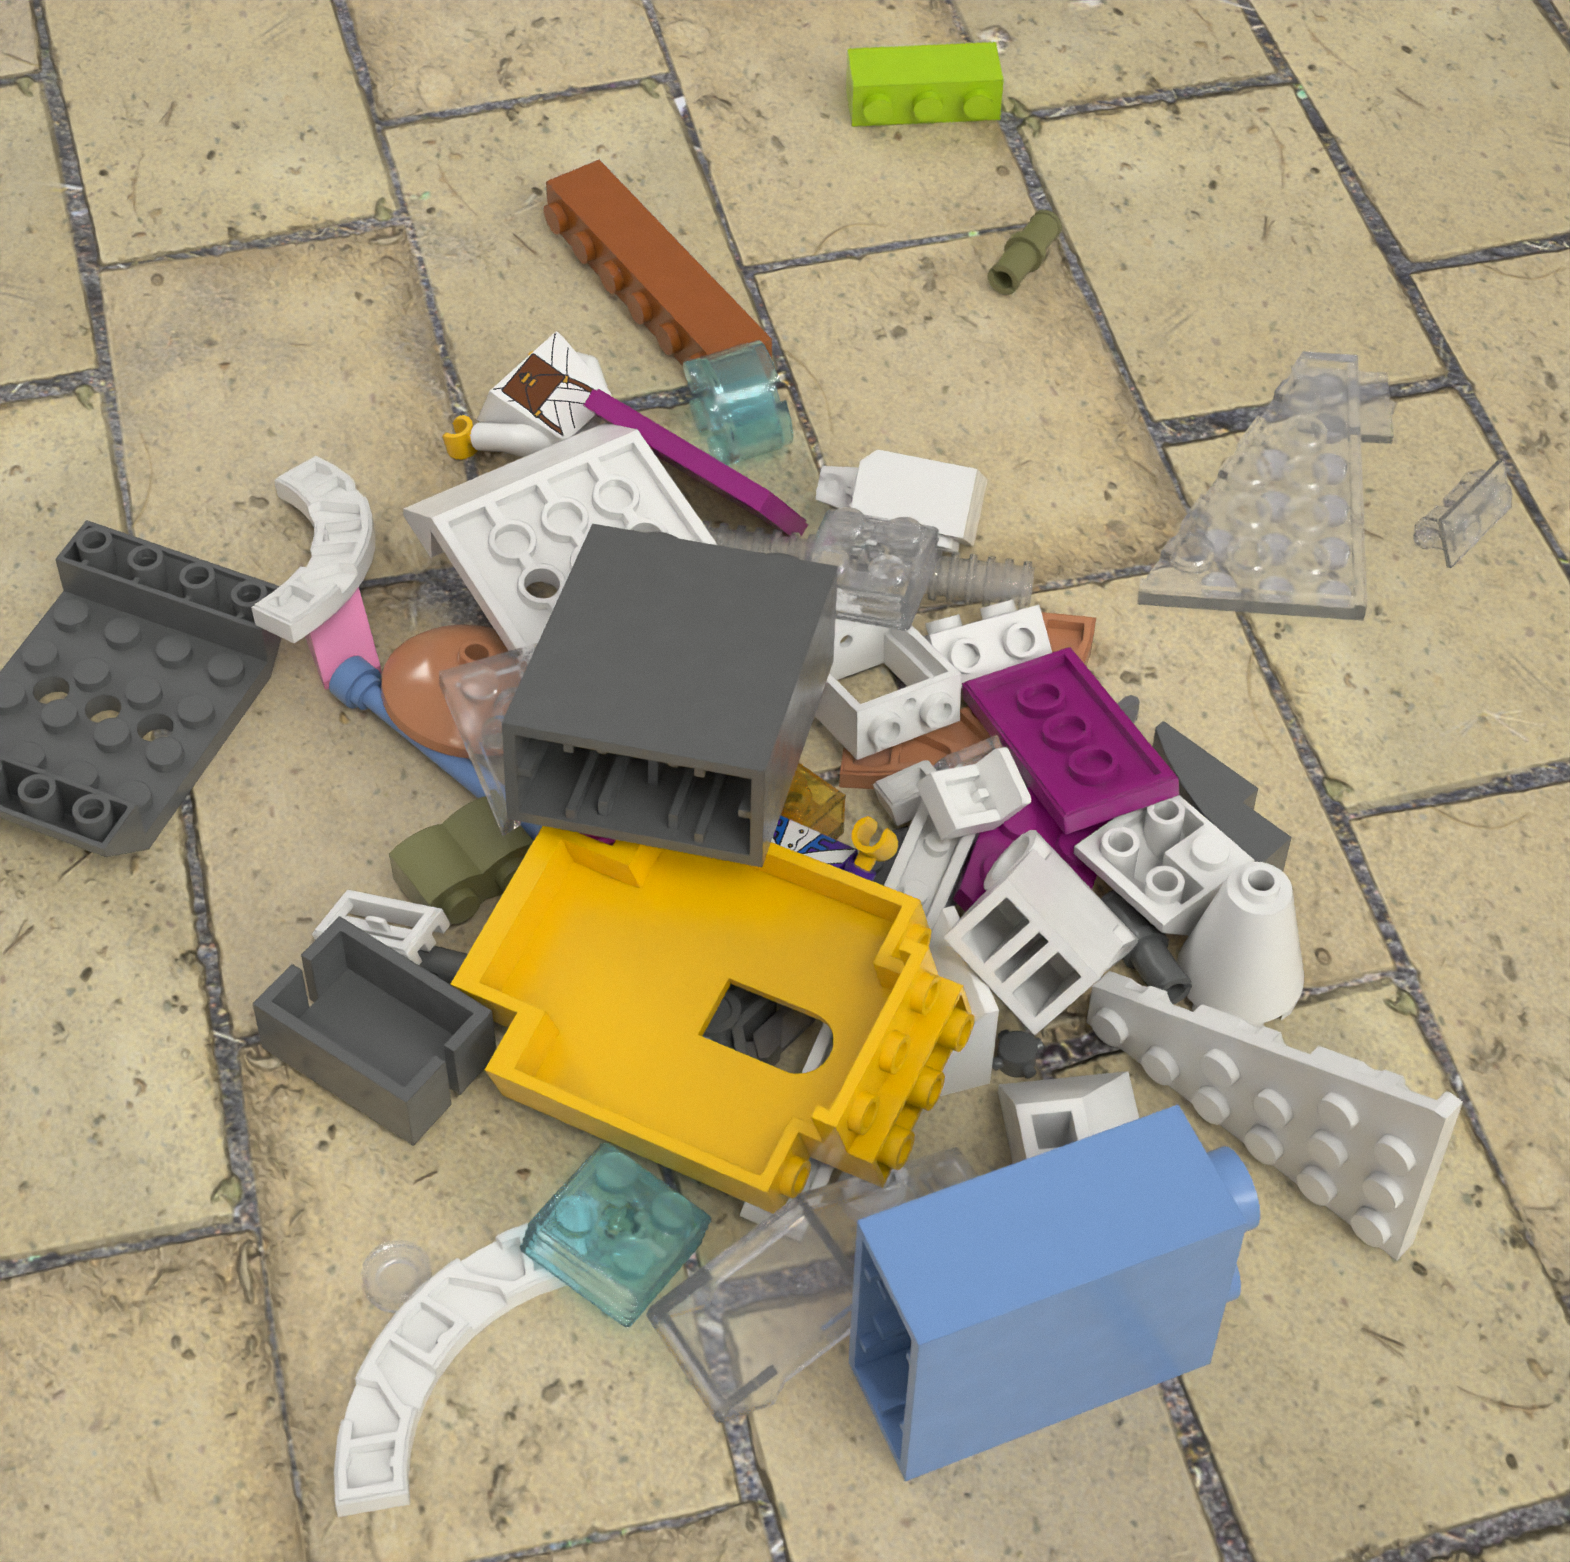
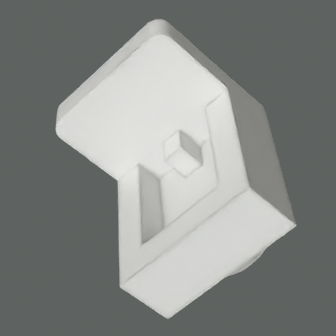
M1006 747L994 749L976 764L930 772L916 783L941 840L994 830L1031 802V796L1009 749Z

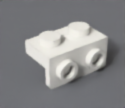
M1014 599L979 608L982 620L962 625L959 614L925 623L928 635L923 637L961 672V688L962 683L1052 653L1040 605L1016 610Z

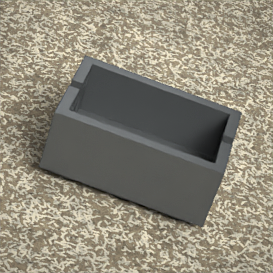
M339 916L301 954L309 999L314 1003L309 1007L303 972L293 964L252 1003L262 1048L414 1146L452 1105L450 1089L461 1095L488 1065L497 1049L492 1010Z

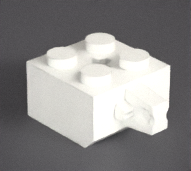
M877 449L862 459L859 467L822 466L816 490V500L849 512L850 517L863 524L862 532L869 533L871 537L902 543L904 533L919 535L918 543L924 544L926 548L958 554L959 544L974 546L987 479L975 468Z

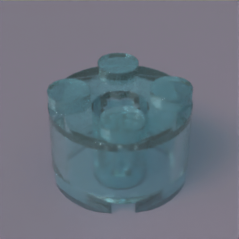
M760 340L751 343L745 342L683 362L689 388L693 394L697 393L698 395L697 399L689 401L691 413L698 431L709 430L712 435L707 438L709 452L712 457L730 466L792 444L793 428L786 400L780 402L775 385L780 382V379L766 347Z

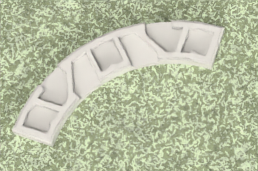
M314 456L274 480L278 497L299 509L310 520L314 528V538L310 548L312 557L307 567L300 566L285 583L251 607L255 625L292 643H296L317 629L352 597L364 580L371 566L375 551V528L367 498L363 497L356 489L354 480L348 474L318 456Z
M580 1209L543 1217L514 1227L495 1236L496 1242L479 1249L462 1261L456 1258L426 1281L394 1314L375 1340L355 1378L356 1386L348 1403L344 1420H341L337 1436L334 1466L335 1507L338 1517L410 1505L409 1469L416 1428L431 1392L454 1357L473 1337L514 1307L549 1291L591 1280Z

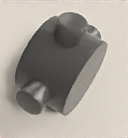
M1008 1029L1001 1031L998 1034L1000 1040L996 1057H993L992 1068L995 1071L1000 1069L1010 1077H1025L1026 1079L1034 1077L1037 1073L1034 1068L1037 1052L1044 1049L1042 1040L1040 1038L1034 1039L1024 1031H1009Z

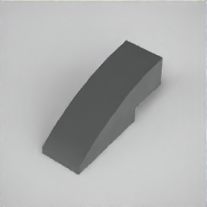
M1162 721L1156 726L1152 747L1178 777L1179 795L1251 856L1254 862L1273 865L1283 872L1292 837L1254 810L1258 788L1166 722Z

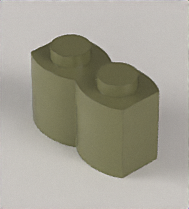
M495 794L487 795L461 807L442 824L422 829L398 844L389 853L393 879L412 903L440 908L444 911L450 924H460L470 919L485 899L504 893L532 845L533 839L518 821L507 819L506 807Z

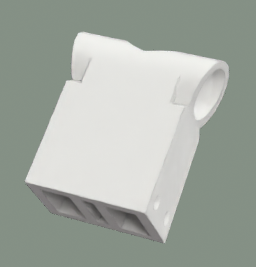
M1030 830L1022 834L1000 855L984 881L986 892L943 936L945 941L1034 1035L1096 983L1107 970L1124 958L1138 943V938L1036 830Z

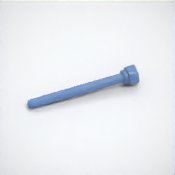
M353 656L345 660L335 670L329 683V690L349 708L370 709L477 798L495 794L506 807L505 788L468 758L450 756L429 749L408 737L393 723L384 708L381 698V674L373 665L361 656ZM518 821L534 841L542 826Z

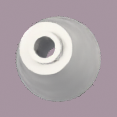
M1249 862L1236 867L1229 874L1182 945L1177 963L1184 974L1188 975L1192 981L1190 982L1192 987L1187 997L1193 1003V1011L1203 1004L1240 1017L1256 1027H1262L1264 1022L1271 1021L1282 1016V1020L1292 1013L1302 993L1304 971L1292 885L1285 873L1277 867L1263 862Z

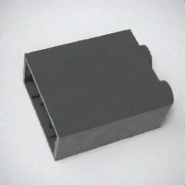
M592 523L502 721L507 819L763 867L834 660L838 566L800 560L785 553L766 554L679 539L664 532L645 533Z

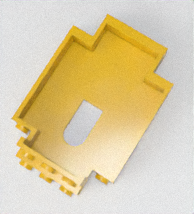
M542 826L451 982V986L492 1010L494 1022L508 1027L485 1068L486 1073L503 1096L777 1216H780L789 1198L796 1199L803 1191L811 1170L810 1157L883 1188L892 1169L899 1171L907 1162L915 1140V1134L912 1130L922 1110L930 1111L938 1101L945 1081V1074L942 1071L952 1051L960 1052L965 1047L974 1025V1015L972 1014L964 986L938 975L929 947L931 929L929 928L920 899L773 842L770 843L763 867H757L615 840L613 846L578 832ZM733 984L821 1020L833 1033V1048L829 1057L821 1066L807 1073L796 1074L781 1070L702 1036L728 988Z

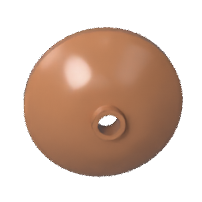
M467 624L442 626L409 638L393 651L383 669L381 698L384 708L393 723L415 742L436 752L460 758L503 757L502 721L523 677V672L494 628Z

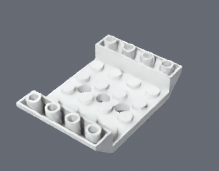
M609 423L598 425L403 508V516L430 558L445 552L523 674L592 523L645 533L664 532L679 539L718 545L639 431ZM534 582H544L553 585L557 589V593L549 598H536L530 595L526 588Z

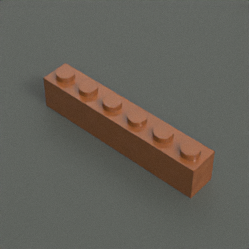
M600 159L546 181L547 205L544 206V217L550 230L556 235L560 234L571 245L577 259L582 264H588L597 273L604 288L610 294L615 293L628 307L635 322L639 325L644 324L656 337L662 351L668 356H674L686 369L689 379L696 387H702L718 404L772 379V338Z

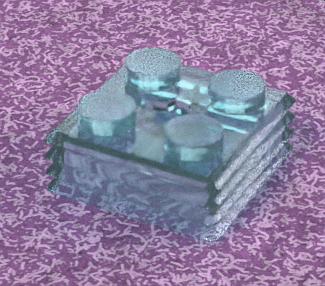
M603 1142L530 1220L525 1236L522 1239L523 1243L520 1245V1250L624 1327H630L702 1244V1239L705 1237V1232L708 1230V1225L711 1223L712 1218L708 1213L612 1144ZM608 1230H614V1231H617V1232H619V1233H618L617 1235H615V1234L609 1232Z

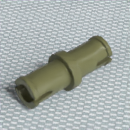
M1045 209L1038 210L1022 231L1011 235L1004 246V254L988 272V281L994 290L1005 295L1013 294L1029 272L1039 269L1046 258V250L1062 232V224L1056 214Z

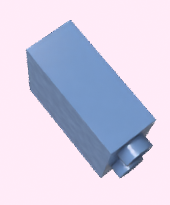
M1178 1104L857 1220L848 1362L905 1482L1210 1364L1226 1303L1240 1296L1241 1280L1237 1261L1244 1234L1257 1228L1260 1222V1206L1257 1192L1246 1166L1237 1153L1228 1146L1206 1152Z

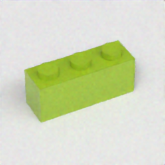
M996 42L847 48L846 93L852 127L1000 120L1004 79Z

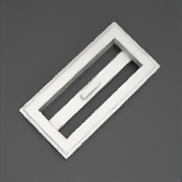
M347 890L317 926L312 936L316 940L341 916L420 965L422 960L417 952L419 950L430 952L436 944L432 935L433 931L444 934L451 924L444 911L440 908ZM349 913L353 915L363 916L366 918L365 920L347 916V914ZM387 922L413 927V929L411 930L402 927L388 925Z

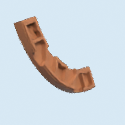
M1042 612L1052 653L1071 647L1087 666L1091 655L1097 617ZM969 706L960 709V721L859 760L843 747L839 787L874 789L873 784L876 781L924 760H928L937 771L976 764L991 751L999 748V746Z

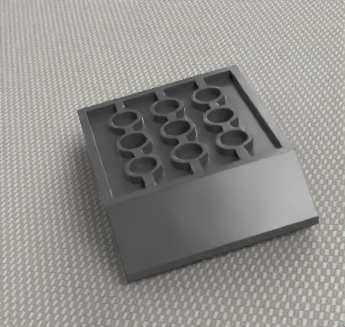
M86 520L55 559L63 592L0 671V818L98 855L111 857L150 849L271 678L282 637L255 625L251 607L280 586ZM53 692L67 694L64 699H56L47 704L39 702L45 695ZM113 710L119 712L115 718H107L100 722L91 721L93 716L102 711ZM156 729L171 731L168 737H159L153 741L143 739L148 732Z

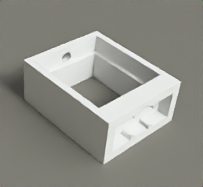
M885 599L836 616L834 660L815 717L857 760L960 721L961 672ZM848 635L847 639L840 643L841 639ZM884 663L908 687L860 704L837 680Z

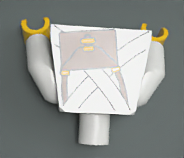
M556 331L535 351L529 352L525 360L489 391L477 418L479 423L473 425L472 420L466 415H459L454 419L452 424L456 434L444 433L442 436L447 453L451 458L458 460L467 459L478 450L505 452L526 457L600 425L602 419L583 406L593 389L597 390L599 388L612 396L608 390L598 359L592 355L575 352L564 337Z

